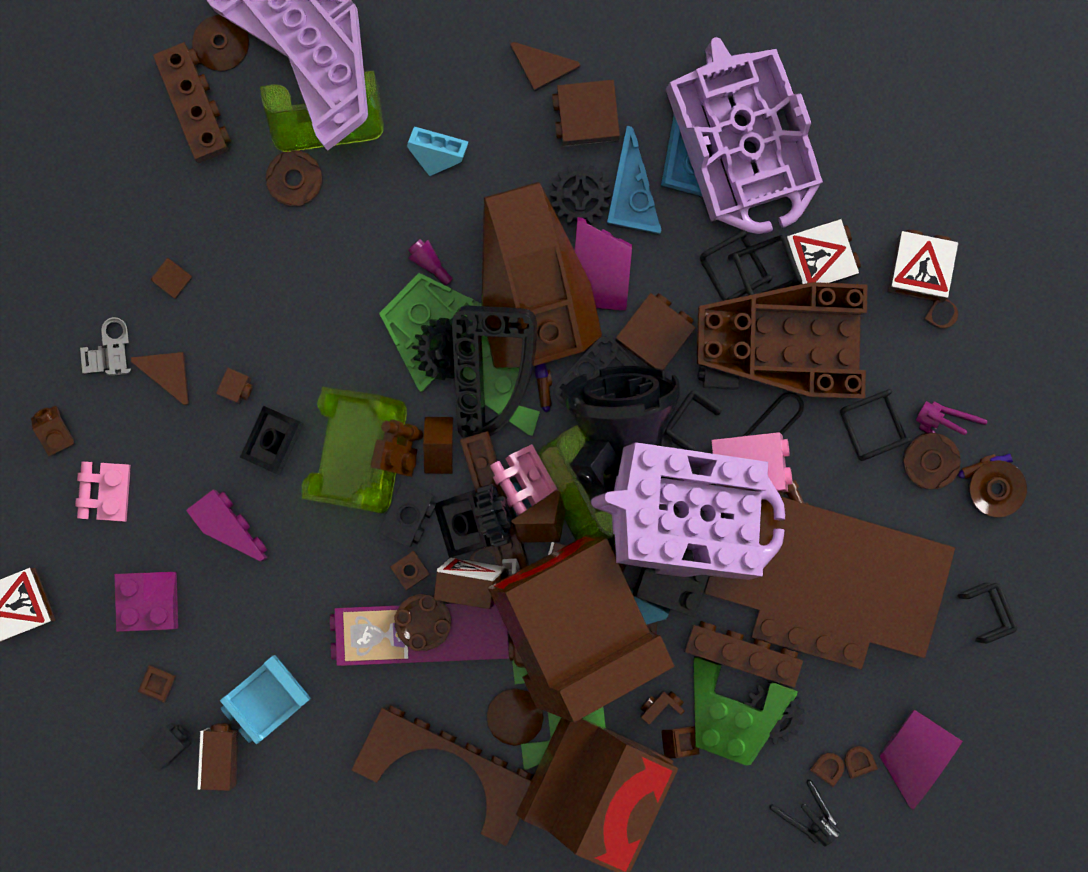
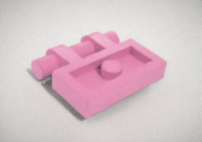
M532 444L505 458L510 468L505 470L500 461L490 465L495 475L493 477L497 485L500 484L507 496L506 500L509 508L513 507L517 516L527 510L522 502L523 500L528 499L531 506H533L557 489ZM514 476L522 488L519 492L516 491L510 480Z
M81 462V472L77 474V481L80 482L79 498H76L75 507H78L77 518L88 519L89 508H97L96 520L127 522L131 465L101 463L100 474H92L93 462ZM91 482L99 483L98 500L90 499Z

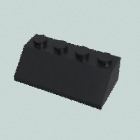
M674 505L673 511H674V514L677 516V513H679V510H678V508ZM700 509V516L705 521V513ZM686 549L682 560L695 562L692 550ZM642 567L633 593L634 597L695 617L709 575L678 577L656 574V569Z

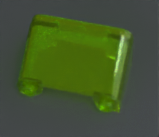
M374 71L364 72L368 108L366 121L336 145L374 140L382 134L384 120L379 84ZM281 85L260 86L261 99L273 144L277 149L287 152L324 147L316 137L305 103L292 105L289 91Z
M322 386L321 395L318 398V408L323 416L329 417L319 473L312 472L304 479L302 499L384 513L391 502L396 474L371 468L370 466L376 439L383 440L384 431L381 428L384 421L398 420L405 425L407 413L405 403L382 395Z
M576 425L541 446L537 450V454L556 488L561 493L566 509L564 519L575 540L585 535L607 538L609 540L615 536L613 534L612 514L602 510L596 512L583 485L577 480L576 474L570 467V463L586 443V437L579 426Z

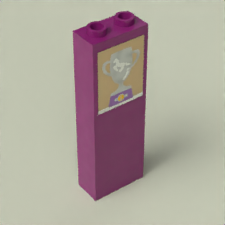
M444 603L448 607L451 616V630L447 639L437 648L428 651H414L400 640L394 627V616L400 605L335 608V614H330V631H335L336 643H331V659L337 660V666L509 659L508 630L496 605L491 609L456 603Z

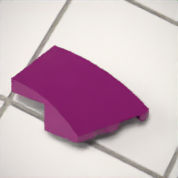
M578 217L575 253L591 283L596 308L626 311L632 244L621 238H615L604 229L600 231L587 224L586 219Z
M914 709L898 733H893L879 757L911 809L914 810L963 741Z

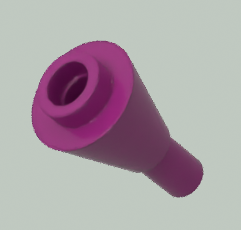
M419 239L408 249L411 253L408 259L431 274L433 273L445 286L453 279L441 266V262L428 239L424 242Z

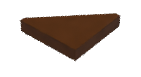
M516 42L510 44L534 91L581 67L580 63L575 60Z
M183 352L130 357L134 365L183 405H189Z

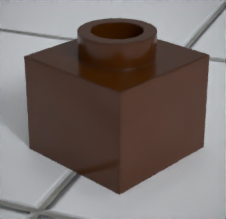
M227 368L216 394L240 404L242 399H248L252 391L253 385L249 384L251 378Z
M412 551L390 566L405 590L410 589L430 575L415 551ZM407 565L414 566V575L407 576L404 569Z

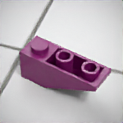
M213 489L186 510L204 534L258 561L263 562L267 559V556L264 554L267 548L258 537L253 539L247 530L250 528V525L241 514L236 516L230 509L233 503L224 491L219 494L217 490Z

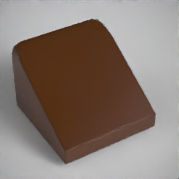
M167 258L153 275L151 281L176 299L192 276Z
M695 726L662 730L665 756L668 758H681L699 755V748L696 747Z

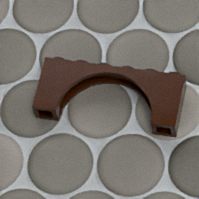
M390 705L388 709L382 707L354 763L352 771L377 783L384 771L394 761L410 752L422 749H439L453 753L466 761L474 769L484 787L487 810L480 834L507 846L520 819L516 813L534 775L521 768H518L517 772L506 767L507 761L495 755L489 759L481 755L482 749L468 742L466 746L455 742L456 736L444 730H441L440 734L429 729L430 723L417 717L412 721L404 717L405 711L393 705Z

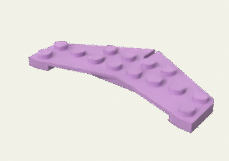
M206 0L216 13L289 58L312 120L316 137L327 151L366 121L368 108L358 9L352 0Z

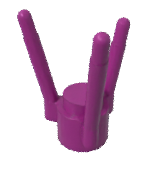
M926 401L915 420L921 423L919 429L926 433H936L931 427L937 429L941 423L962 435L967 434V430L943 418L945 415L943 413L983 425L987 424L986 419L942 406L935 401L933 404Z

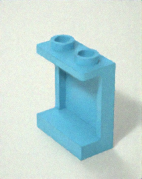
M273 655L253 674L220 700L223 704L220 709L230 721L235 718L241 726L239 732L249 743L254 741L255 744H258L312 698L276 655Z

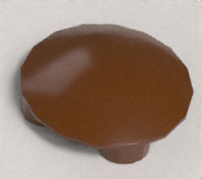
M417 594L408 597L399 606L394 616V627L398 637L406 646L414 651H428L437 648L447 639L451 630V616L448 607L442 601L434 600V596L430 594Z
M520 689L505 690L496 695L490 703L487 712L488 727L493 736L502 743L512 746L526 744L533 740L541 730L544 719L543 711L536 708L530 693Z

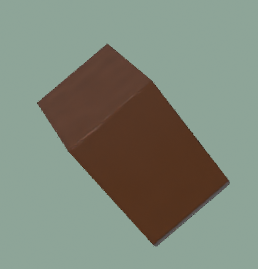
M425 417L423 439L424 474H453V417Z
M557 489L511 521L519 542H560L566 509L561 493Z

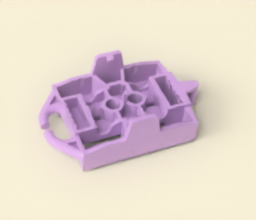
M715 37L705 49L707 65L671 81L666 87V92L711 222L719 220L755 234L769 233L773 231L771 222L759 223L753 221L748 215L750 208L783 197L790 198L792 201L791 210L786 215L778 218L781 228L787 227L800 218L820 184L823 183L808 138L811 120L802 95L793 94L777 49L731 56L722 40ZM733 97L735 106L732 108L728 99ZM702 106H704L711 128H709ZM782 109L791 131L782 130L777 113ZM738 114L744 116L747 125L739 126L735 122L734 116ZM744 142H752L756 147V153L747 152L744 148ZM707 145L709 146L710 152L712 154L710 158L706 147ZM721 158H722V161H723V164H724V167H725V170H726L728 179H729V181H730V184H731V187H732V190H733V193H734V196H735V199H736V202H737V206H736V204H735V201H734V198H733L731 189H730V187H729V184H728V181H727V178H726V175H725V172H724L722 163H721V161H720ZM751 163H756L759 173L754 174Z
M633 443L623 447L614 491L601 494L591 500L594 508L612 514L616 563L656 569V574L678 577L709 575L746 580L762 577L763 568L778 553L784 539V529H773L770 543L767 545L759 544L762 499L768 500L771 503L775 520H785L784 503L768 477V462ZM701 468L698 475L692 474V469ZM661 476L670 477L673 479L661 478ZM712 483H713V484H720V485H727V486L748 488V489H750V490L730 488V487H723V486H716V485H709V484H712ZM674 505H675V506L678 508V510H679V513H677V516L674 514V511H673ZM700 509L705 513V521L700 516ZM686 549L692 550L695 562L682 560Z

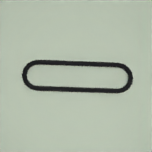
M788 392L782 394L743 436H749L785 397L790 396L798 400L800 408L797 414L780 431L783 435L801 416L804 409L803 400L796 393Z

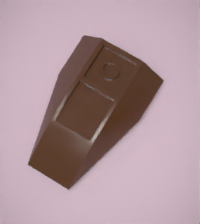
M539 182L484 197L482 306L524 308L534 313L537 320L534 366L583 352L602 336L591 283ZM495 315L487 317V322L491 327H501L502 323L499 317ZM520 318L518 322H516L520 323L522 328L524 329L528 325L527 323H524L523 318ZM508 321L507 328H509L510 325L512 324V323H509V321ZM487 336L495 368L520 367L522 338Z
M810 282L698 306L697 364L807 397L865 399L866 370H859L860 315L867 313V285Z

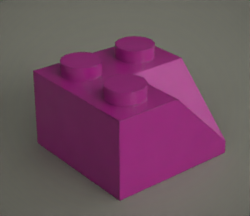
M177 572L114 574L116 632L178 629Z

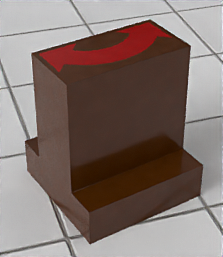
M585 535L488 587L528 673L522 678L536 708L571 722H576L675 667L661 636L649 632L621 568L616 563L615 555L607 538Z
M561 718L516 815L523 821L551 833L577 856L614 872H631L679 768L672 765L674 761L667 756L587 719L582 718L576 722H571Z

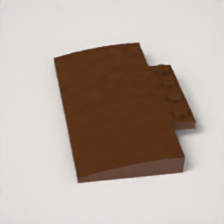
M781 497L785 507V520H775L771 503L768 500L762 499L759 544L767 545L770 543L773 529L785 530L783 544L778 553L763 568V576L751 580L717 576L708 577L704 590L705 594L759 610L752 631V638L862 670L870 642L918 657H926L955 547L785 497Z

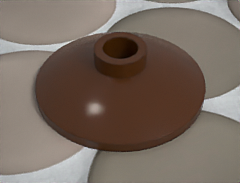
M215 15L202 21L196 28L192 46L202 65L214 71H227L235 68L244 60L249 48V39L244 29L221 15ZM219 36L223 37L224 43L220 46L215 45V39Z
M1001 460L990 461L980 466L973 474L970 482V496L974 505L982 513L991 517H1005L1016 512L1024 503L1027 494V484L1024 475L1015 465ZM995 483L1001 486V491L998 494L992 492V486Z

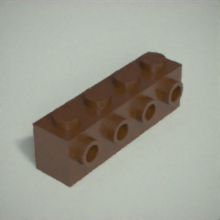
M185 42L153 54L196 162L201 163L228 152L227 143L231 142L226 127L219 126L216 117L221 116L215 100L209 101L206 91L210 90L205 75H199L195 65L200 64L194 48L188 49Z
M700 621L699 626L692 624L684 652L795 688L803 660L797 658L798 652L782 648L779 653L770 650V643L754 639L752 644L742 640L743 634L727 630L726 635L715 632L717 626Z

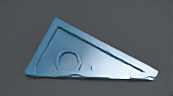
M674 115L661 185L702 196Z
M627 126L607 224L660 235L661 226L639 151L637 137L634 129Z

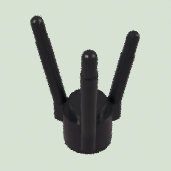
M807 780V785L826 819L824 816L818 818L806 804L801 805L802 810L814 822L811 825L813 831L776 806H769L770 810L806 834L814 843L819 841L824 847L832 843L841 833L836 827L838 821L831 815L811 780Z

